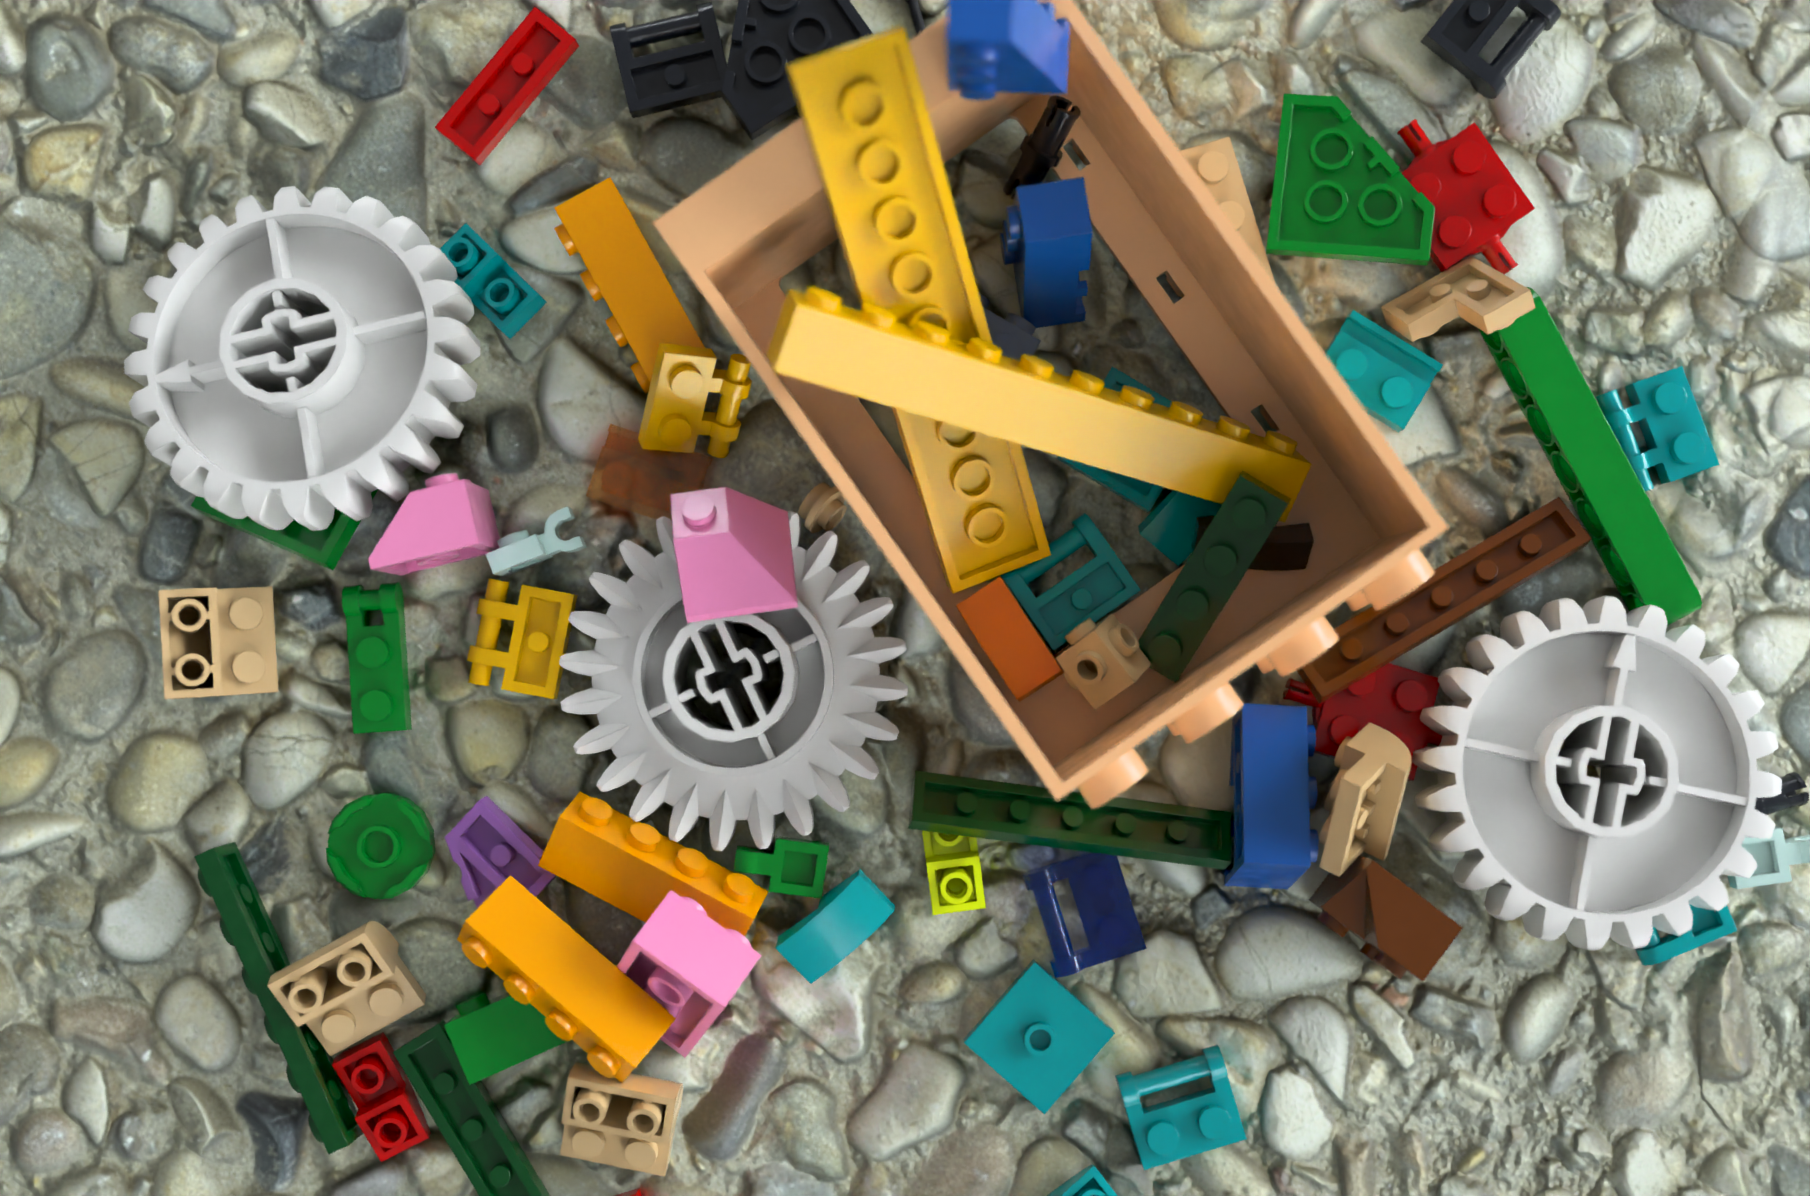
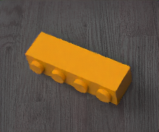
M611 177L554 207L562 221V224L554 229L570 256L579 252L587 267L586 271L580 273V277L595 302L602 298L605 299L613 316L605 319V322L619 347L621 348L629 344L638 362L630 367L643 391L647 394L659 343L705 348L620 192Z
M579 791L559 816L538 864L541 868L645 923L670 890H672L680 897H689L698 902L705 909L707 916L724 929L735 930L743 936H746L769 892L755 884L749 877L722 867L707 859L703 853L696 849L687 848L675 841L669 840L668 837L660 834L653 826L635 822L628 816L611 808L607 802L599 798L590 797Z
M511 875L465 920L457 938L462 944L463 953L472 963L480 968H487L488 966L504 980L503 986L511 997L521 1004L528 1005L530 1003L546 1017V1025L556 1036L565 1041L573 1040L588 1053L587 1059L596 1071L608 1078L614 1076L621 1083L626 1080L676 1020L673 1015Z

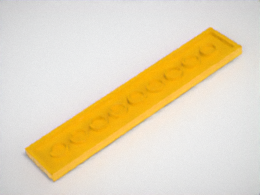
M896 26L786 65L861 310L865 304L882 308L896 316L895 322L913 328L916 327L918 321L927 322L949 332L950 336L948 339L967 345L970 338H977L992 343L905 28ZM892 407L944 578L953 594L1051 556L1020 444Z

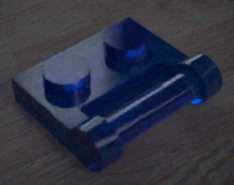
M1086 852L1022 874L1026 889L1028 891L1033 890L1054 956V959L1050 961L1054 977H1066L1078 973L1085 968L1147 949L1117 856ZM1066 878L1089 947L1076 951L1073 949L1053 883Z

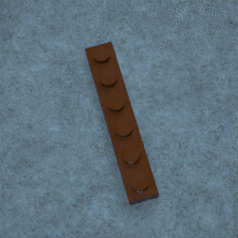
M1557 497L1436 568L1431 577L1394 603L1377 611L1371 606L1337 626L1333 630L1339 639L1322 654L1296 671L1320 704L1583 549L1592 538L1560 497Z

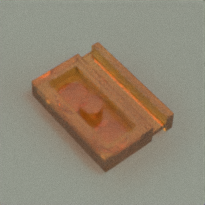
M610 424L609 433L605 445L602 446L586 497L654 520L663 516L672 520L670 494L702 490L712 458L695 451L694 453L642 449L638 440L639 433Z

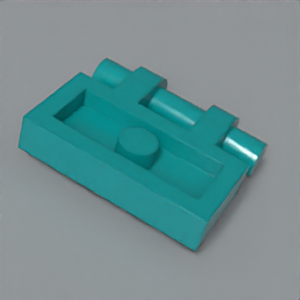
M1683 366L1625 386L1632 405L1631 407L1624 409L1617 389L1596 396L1599 407L1645 491L1654 488L1647 471L1649 467L1655 466L1661 484H1666L1720 465ZM1636 421L1639 423L1648 447V451L1642 453L1630 426V423Z

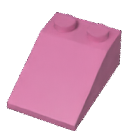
M670 890L634 938L617 968L676 1018L660 1040L686 1058L727 1006L761 955L752 949L748 939L741 933L732 929H724L709 918L705 909L698 902L689 897H680Z

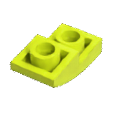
M922 831L933 915L986 908L977 838Z

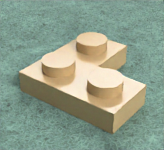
M1473 256L1468 257L1381 306L1386 324L1412 342L1436 333L1441 326L1458 316L1486 334H1490L1495 330H1501L1510 326L1515 319L1535 308L1530 289Z

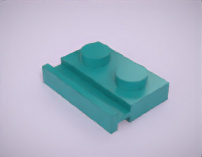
M1352 310L1347 315L1343 325L1324 352L1366 413L1397 432L1405 429L1430 388L1432 380L1443 367V364L1355 310Z

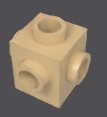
M1113 613L1098 624H1095L1089 617L1064 636L1070 645L1055 658L1062 667L1063 675L1067 682L1073 688L1080 690L1094 710L1134 684L1152 665L1139 648V642L1134 632L1125 624L1120 623Z

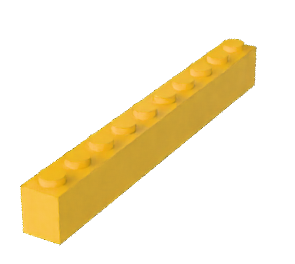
M809 287L806 294L791 289L788 290L767 351V357L774 372L1219 504L1224 502L1241 472L1244 471L1291 499L1279 519L1283 523L1286 522L1312 465L1295 450L1298 443L1283 434L1267 431L1265 437L1249 433L1251 428L1246 424L1226 416H1220L1218 423L1202 418L1203 413L1200 410L1178 401H1172L1170 407L1153 403V396L1131 386H1123L1121 392L1103 387L1105 382L1100 378L1083 371L1073 370L1071 377L1054 372V366L1049 362L1032 355L1022 354L1020 361L1001 355V348L981 339L970 338L968 345L948 339L950 336L949 332L927 322L918 321L915 328L895 322L896 316L876 306L865 304L861 311L840 305L841 298L818 288Z

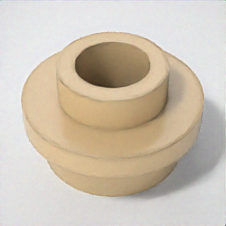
M825 482L815 486L804 498L798 510V515L805 520V528L811 533H817L822 529L826 531L833 529L846 513L847 507L843 504L845 497L837 486L831 488Z

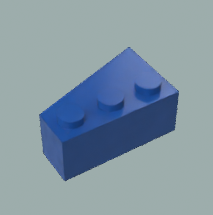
M948 0L946 42L949 90H960V96L970 100L993 99L996 97V92L1067 94L1070 23L1065 18L1054 19V6L1050 1H1040L1039 3L1038 0Z
M1084 177L1016 187L1013 205L1005 207L1006 220H1003V233H1000V245L1004 265L1013 264L1021 317L1033 324L1035 328L1085 321L1086 311L1082 297L1087 296L1088 285L1087 280L1080 281L1079 271L1090 269L1093 232Z
M1244 703L1232 719L1229 786H1234V819H1231V837H1234V867L1232 869H1225L1224 886L1289 889L1311 867V862L1317 861L1319 837L1316 829H1310L1309 810L1314 809L1316 806L1317 780L1314 776H1309L1308 757H1313L1315 752L1316 731L1314 725L1307 724V707Z

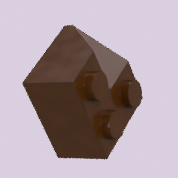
M1362 855L1340 877L1329 872L1309 899L1310 902L1322 910L1316 918L1342 938L1345 937L1348 931L1365 942L1360 952L1400 980L1407 972L1424 981L1463 928L1374 860Z

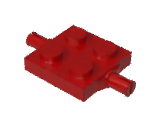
M1416 119L1401 128L1397 134L1400 135L1415 157L1402 174L1417 192H1422L1435 207L1430 257L1441 273L1461 259L1478 255L1481 252L1492 268L1502 274H1506L1515 268L1518 263L1514 261L1500 239L1504 237L1512 224L1529 214L1535 207L1475 122L1451 139L1436 142L1435 144H1432Z
M1388 663L1320 704L1304 682L1294 680L1293 678H1289L1286 682L1285 688L1288 689L1283 692V699L1312 707L1313 725L1316 731L1314 753L1335 759L1343 740L1346 737L1353 738L1369 722L1397 736L1407 746L1411 757H1413L1414 751L1425 748L1428 743L1439 746L1442 740V735L1431 730L1420 720L1422 709L1434 707L1440 685L1437 677ZM1413 762L1411 763L1407 781H1414L1418 766Z

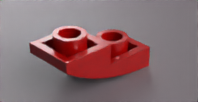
M384 1032L336 1055L332 1063L333 1068L358 1107L354 1119L381 1162L428 1139L431 1134L413 1087L395 1057L394 1049Z

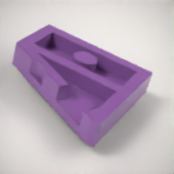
M488 796L480 799L445 836L452 859L461 869V883L468 901L474 899L477 908L510 875L536 898L557 877V875L538 866L544 851Z

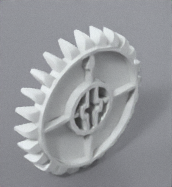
M788 511L798 602L797 608L687 623L674 549L672 520L663 516L656 519L658 538L663 552L656 557L645 548L629 540H624L619 544L622 557L634 574L627 582L599 572H593L590 576V584L600 596L611 604L607 613L574 611L569 616L568 621L573 626L597 640L594 650L576 651L560 656L559 665L564 669L592 677V688L565 698L560 702L561 709L567 713L580 715L597 714L600 724L577 740L573 748L576 754L581 755L599 753L609 749L613 751L617 758L604 771L596 786L601 792H606L626 785L635 779L642 786L634 799L629 818L635 822L643 820L657 811L664 802L674 806L669 822V840L680 841L694 828L700 816L709 818V834L712 848L715 851H723L735 833L737 821L747 820L756 846L759 849H765L773 841L775 815L782 812L786 814L797 832L802 836H806L812 832L814 827V813L810 799L817 794L829 806L843 813L849 808L850 798L845 785L839 777L845 769L867 779H875L880 771L877 763L862 747L866 737L889 741L896 740L898 737V727L888 718L875 711L878 701H891L903 698L908 693V686L905 683L892 677L880 675V663L892 660L903 654L906 650V644L904 640L899 638L875 637L872 630L873 626L886 618L894 605L888 597L873 598L861 603L859 602L855 594L864 585L869 576L870 566L865 560H861L836 573L830 566L836 556L839 540L837 534L831 530L820 536L808 550L799 547L801 520L796 512ZM733 624L753 626L766 634L776 649L761 655L756 649L744 648ZM716 628L732 662L743 664L749 661L752 666L753 675L741 681L760 720L754 725H751L735 688L720 690L717 686L715 676L726 672V669L709 635ZM696 648L704 667L695 673L698 688L689 689L686 680L689 657ZM781 660L784 671L780 697L772 708L761 684L770 680L767 663L774 664ZM704 697L710 704L721 702L732 727L719 725L706 717L693 701Z

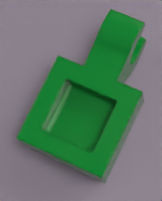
M776 836L774 852L756 847L737 845L733 871L771 876L769 892L822 899L829 843Z

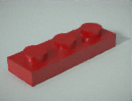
M534 7L434 128L480 166L579 47L576 39L537 7Z

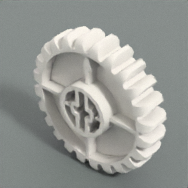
M295 186L283 187L274 196L273 210L270 211L252 195L239 199L235 207L236 223L227 226L213 214L200 221L199 231L204 243L199 248L194 249L186 243L176 242L167 252L169 260L177 268L174 276L171 279L159 275L149 277L143 288L146 295L157 302L158 305L154 313H138L131 317L128 329L130 333L147 344V349L133 352L124 360V374L144 386V388L135 392L129 401L132 416L151 427L144 441L152 456L171 466L170 475L174 482L198 497H204L211 507L231 518L243 519L249 516L253 521L272 530L285 529L294 519L308 529L316 531L328 528L334 519L335 508L355 521L370 517L373 508L371 492L379 489L396 502L400 501L409 494V484L403 471L410 465H413L422 472L432 474L441 464V461L429 443L434 436L446 439L458 438L465 426L448 408L451 402H466L474 398L478 384L460 366L471 363L480 356V340L466 326L474 315L472 300L459 285L454 283L458 277L456 268L441 249L431 245L427 235L410 218L404 216L394 218L380 200L365 196L352 203L341 189L325 186L315 193L312 203Z
M1602 596L1592 599L1585 604L1583 609L1573 599L1561 598L1547 602L1541 608L1539 618L1528 611H1519L1504 617L1500 623L1501 639L1493 635L1484 634L1473 637L1467 642L1465 650L1467 659L1474 669L1454 667L1444 669L1438 677L1440 687L1454 702L1452 706H1435L1422 709L1420 720L1431 730L1442 735V740L1439 747H1425L1413 752L1412 762L1423 770L1435 772L1438 775V784L1424 788L1416 794V806L1419 809L1445 813L1447 821L1434 829L1429 836V843L1433 850L1449 853L1465 852V855L1456 864L1452 875L1453 880L1460 888L1468 890H1480L1489 887L1485 898V908L1490 915L1505 921L1514 920L1522 916L1525 931L1530 936L1545 941L1556 940L1565 933L1572 945L1586 950L1596 951L1603 948L1609 937L1621 946L1637 949L1649 944L1653 927L1662 932L1678 936L1692 929L1693 915L1689 904L1694 907L1720 911L1726 906L1729 898L1727 889L1719 879L1721 874L1744 878L1752 876L1757 868V864L1753 856L1741 845L1745 837L1761 839L1772 837L1775 823L1769 816L1755 810L1756 798L1773 797L1781 794L1782 781L1781 778L1772 773L1757 770V759L1772 754L1779 748L1775 733L1750 731L1747 720L1759 713L1764 705L1759 692L1731 693L1727 687L1737 675L1739 663L1730 654L1699 658L1705 646V632L1699 627L1691 624L1670 629L1666 632L1667 619L1663 609L1652 604L1635 608L1626 614L1621 601L1613 596ZM1564 739H1565L1564 748H1563V749H1560L1561 746H1562V743H1563V741H1564ZM1587 765L1600 767V779L1587 776Z

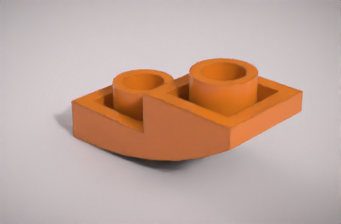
M1001 576L956 605L977 641L1019 702L1064 673L1038 630L1032 625Z

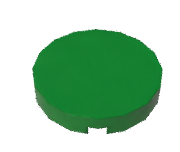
M393 793L364 795L346 804L332 820L328 831L330 835L328 847L326 848V859L336 881L350 893L372 899L394 898L416 887L430 870L436 851L434 829L426 813L408 798Z

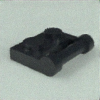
M1453 0L1421 40V43L1469 79L1471 85L1479 94L1489 99H1495L1507 84L1506 76L1543 30L1548 31L1554 26L1561 16V11L1551 0ZM1517 6L1525 12L1526 19L1492 62L1488 64L1478 54Z
M712 1L696 5L697 11L631 27H627L625 22L610 26L617 62L632 118L722 97L721 90L727 62ZM703 32L705 41L634 58L633 48Z

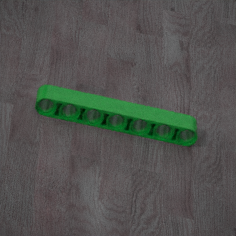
M1526 287L1531 290L1535 308L1515 319L1510 326L1504 329L1495 330L1490 334H1486L1479 329L1481 336L1586 532L1592 538L1591 541L1628 610L1631 611L1649 604L1655 605L1664 610L1668 626L1701 608L1702 601L1699 591L1545 304L1533 289Z

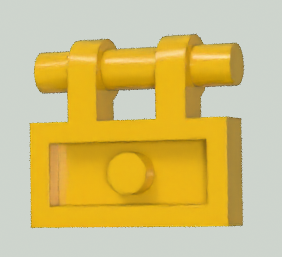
M659 343L638 435L642 449L694 453L698 435L710 436L707 452L717 458L727 457L731 442L736 441L738 438L741 422L737 417L741 401L748 397L752 380L748 377L751 363L747 357L742 354H732L727 370L714 369L717 358L710 348ZM708 392L721 394L717 412L704 411Z
M489 578L485 599L479 598L476 614H480L481 619L476 644L469 647L467 661L472 662L468 683L489 686L493 666L505 668L502 690L557 699L563 673V667L559 665L560 656L567 653L572 627L568 619L571 612L575 611L578 595L521 585L518 605L505 603L509 582ZM502 619L514 621L508 652L496 650Z

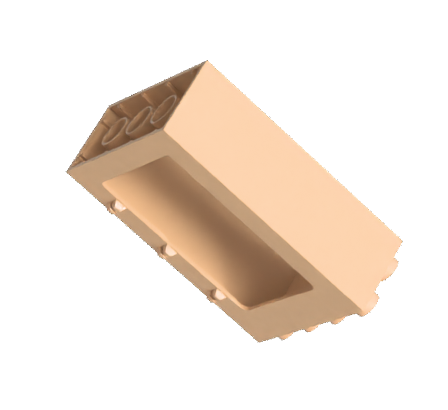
M1038 0L1039 3L1040 1H1050L1053 4L1055 20L1056 18H1065L1070 23L1067 94L996 92V97L993 99L970 100L961 97L960 90H949L946 42L947 14L909 41L942 164L1007 119L1018 121L1027 135L1030 136L1036 128L1050 96L1056 95L1070 100L1072 104L1068 111L1073 106H1077L1081 114L1075 121L1060 149L1063 155L1058 166H1053L1051 169L1059 180L1084 177L1091 225L1227 417L1251 428L1249 433L1265 437L1266 432L1251 413L1253 409L1260 406V413L1270 427L1276 429L1277 433L1295 440L1298 443L1295 450L1312 464L1286 522L1278 521L1275 525L1277 527L1302 523L1310 524L1314 543L1306 569L1289 571L1248 569L1176 683L1149 667L1134 684L1094 710L1080 690L1073 688L1062 674L1019 702L990 661L956 607L957 604L988 583L985 581L954 594L948 588L914 478L855 395L774 372L767 357V351L786 299V295L780 288L781 279L839 238L802 117L652 223L1054 798L1058 801L1077 788L1091 809H1095L1121 794L1148 772V768L1134 750V747L1161 728L1167 726L1173 736L1180 734L1185 742L1189 743L1208 733L1236 713L1244 703L1229 684V681L1250 666L1256 664L1262 674L1276 669L1279 675L1283 677L1306 665L1331 647L1339 637L1324 615L1345 601L1351 611L1354 612L1371 603L1377 611L1399 600L1425 582L1435 571L1419 549L1449 528L1073 0ZM1071 140L1074 151L1083 164L1087 165L1080 171L1063 148ZM1164 273L1167 276V282L1177 296L1182 297L1176 303L1172 302L1156 279ZM1185 564L1113 613L1120 623L1125 624L1134 632L1138 640ZM1067 645L1065 648H1063L1062 650H1060V651L1057 652L1056 654H1053L1054 657L1056 658V657H1057L1064 649H1066L1069 645Z

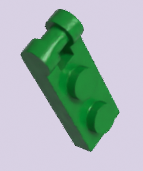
M399 582L382 583L379 589L365 590L362 585L344 586L342 590V608L346 616L353 734L412 730L402 587ZM381 610L384 625L368 626V611Z

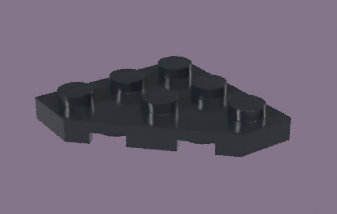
M738 0L730 53L721 90L722 99L750 139L754 140L799 110L786 65L871 36L873 33L850 0Z

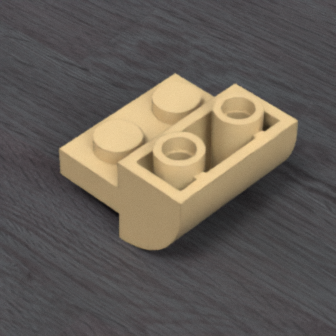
M272 586L158 590L164 699L278 692Z
M1370 722L1353 738L1346 737L1341 743L1334 761V765L1340 768L1324 803V809L1329 811V816L1319 836V843L1325 845L1320 868L1339 877L1363 852L1383 861L1387 857L1412 763L1409 749L1397 736Z
M376 921L365 923L274 973L269 978L267 984L296 1026L299 1027L306 1023L330 1057L425 1005L426 993L398 955L399 943L383 925Z
M575 1062L567 1079L561 1123L564 1124L560 1155L665 1177L670 1161L676 1120L681 1107L683 1083L631 1073L621 1083L614 1076L612 1078L603 1076L590 1064Z

